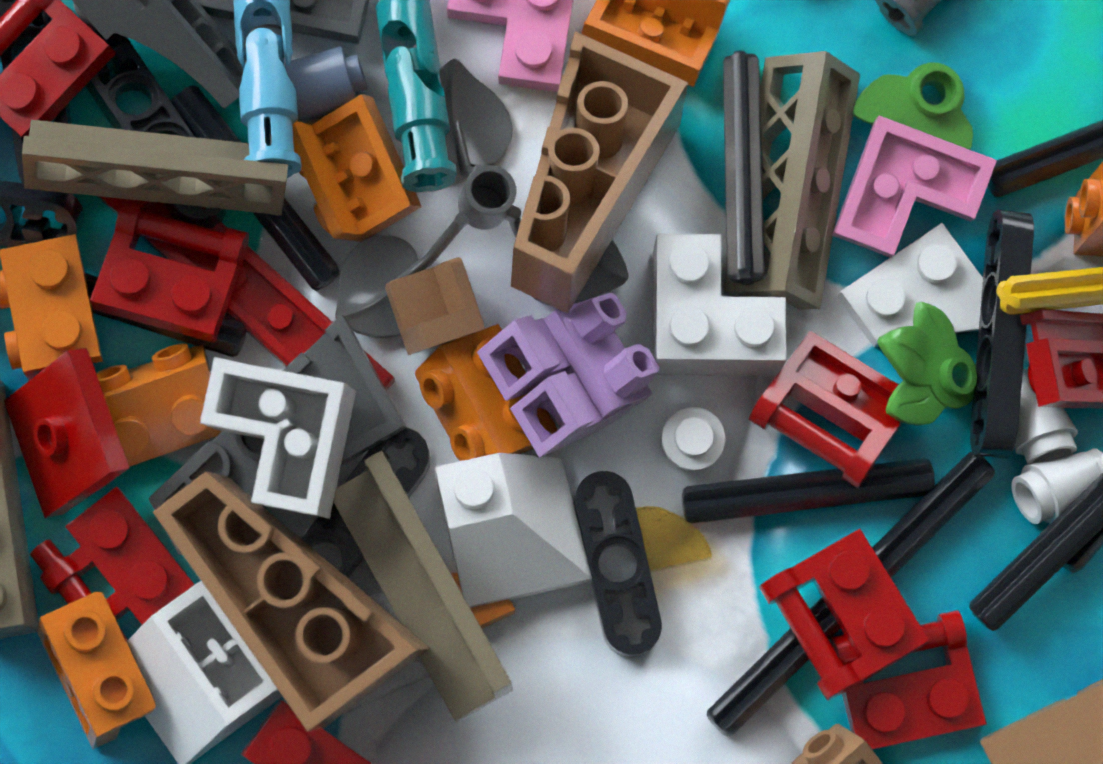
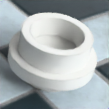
M687 407L675 412L665 423L661 436L662 448L666 457L672 464L687 471H700L712 466L720 458L726 441L724 427L720 420L712 412L700 407Z

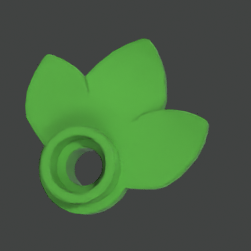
M934 62L922 64L915 68L907 77L890 74L883 75L874 80L859 95L854 104L853 116L865 123L873 125L875 119L878 116H882L970 150L972 147L973 129L961 110L965 95L963 83L958 74L944 64ZM924 86H933L939 91L941 96L940 104L932 105L925 101L922 95Z
M917 302L914 308L913 326L896 328L878 338L877 342L880 349L903 379L891 394L886 406V413L895 420L915 426L931 424L944 409L962 408L973 400L974 387L977 382L976 365L971 356L959 347L954 326L950 319L936 306L925 302Z

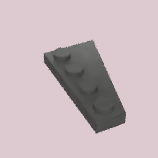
M341 314L325 329L326 333L305 353L301 352L282 371L342 382L356 390L341 462L342 466L405 430L407 426L346 317ZM222 431L213 441H208L148 498L154 510L204 472L226 475L252 497L264 439ZM169 536L178 554L183 555Z

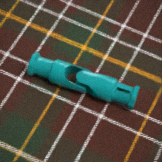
M380 0L375 8L384 68L389 83L388 96L395 139L402 143L405 168H403L401 175L402 187L408 191L418 193L439 191L455 183L457 170L456 165L448 159L445 136L450 131L444 88L441 86L440 62L430 0Z

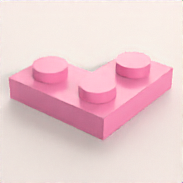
M448 0L447 18L506 26L499 70V84L558 92L562 79L573 0Z
M878 116L872 126L832 236L887 257H892L895 255L914 201L972 221L976 218L997 160Z

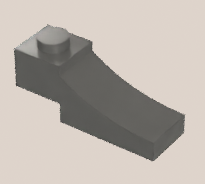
M72 0L79 18L90 28L98 30L105 40L116 33L153 49L192 76L224 109L239 97L243 68L237 57V49L197 0Z

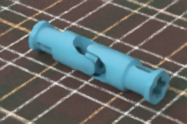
M233 0L237 57L243 68L242 81L239 87L241 123L248 127L249 156L244 158V160L288 164L287 178H289L293 174L299 173L302 167L301 157L294 152L292 125L298 119L297 94L284 66L285 62L286 66H290L293 55L290 0ZM264 24L278 25L282 28V37L268 28H258L252 32L250 31Z

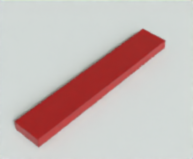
M97 196L116 215H118L122 203L126 200ZM132 200L145 204L146 211L173 218L164 203ZM222 222L211 228L224 233L228 230ZM141 236L166 259L215 272L219 257ZM249 246L247 247L226 314L233 320L242 322L245 325L246 332L281 364L287 367L301 352L305 353L326 333L325 329L333 322ZM365 351L385 389L388 390L395 382L394 376Z

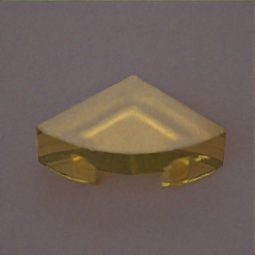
M636 507L650 572L711 560V550L703 534L691 523L687 522L686 519L661 507Z

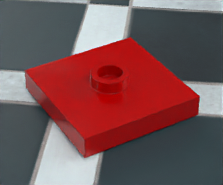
M87 348L67 350L4 400L44 518L65 514L129 469L128 461Z

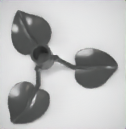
M455 58L442 66L439 74L441 86L444 88L450 131L445 136L448 159L456 167L459 166L461 175L467 178L458 198L459 213L420 260H418L416 251L411 244L402 238L391 235H376L367 238L349 253L339 276L335 318L337 319L342 314L346 317L355 333L376 338L401 336L385 289L386 284L392 280L426 270L438 259L466 225L476 229L488 230L497 227L506 220L509 222L515 238L517 236L521 222V210L513 205L517 193L516 184L513 177L505 169L494 165L504 156L512 140L513 128L509 112L498 96L476 79ZM611 240L574 304L598 297L624 285L628 280L629 274L626 264L613 240ZM534 298L535 300H537V301H539V302H541V303H543V304H545V305H549V304H546V303H544V302H542V301H540V300Z

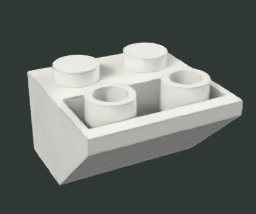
M202 581L152 615L127 641L130 651L156 703L154 711L145 717L178 764H191L283 697Z

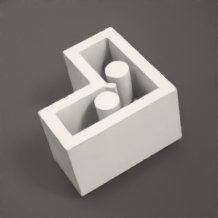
M657 233L653 249L652 355L660 367L656 375L776 376L786 362V297H721V234Z
M214 358L200 423L216 430L264 439L251 502L267 507L330 519L356 390L342 382Z

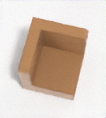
M460 257L392 280L385 286L408 356L486 329Z

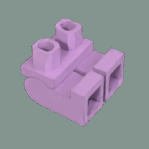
M614 293L575 303L568 314L557 309L549 316L534 320L532 315L515 319L477 351L505 401L527 394L510 409L539 458L600 431L653 394L647 384L659 372L660 367L648 348L640 343L625 348L615 330L626 322L627 312ZM505 354H512L525 366L527 373L520 379L515 377L507 368L504 359ZM537 408L550 412L557 420L560 429L554 434L545 430L537 417Z

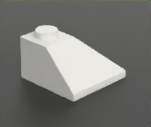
M495 453L435 467L438 492L461 591L470 608L592 582L562 458L546 456L539 458V456Z

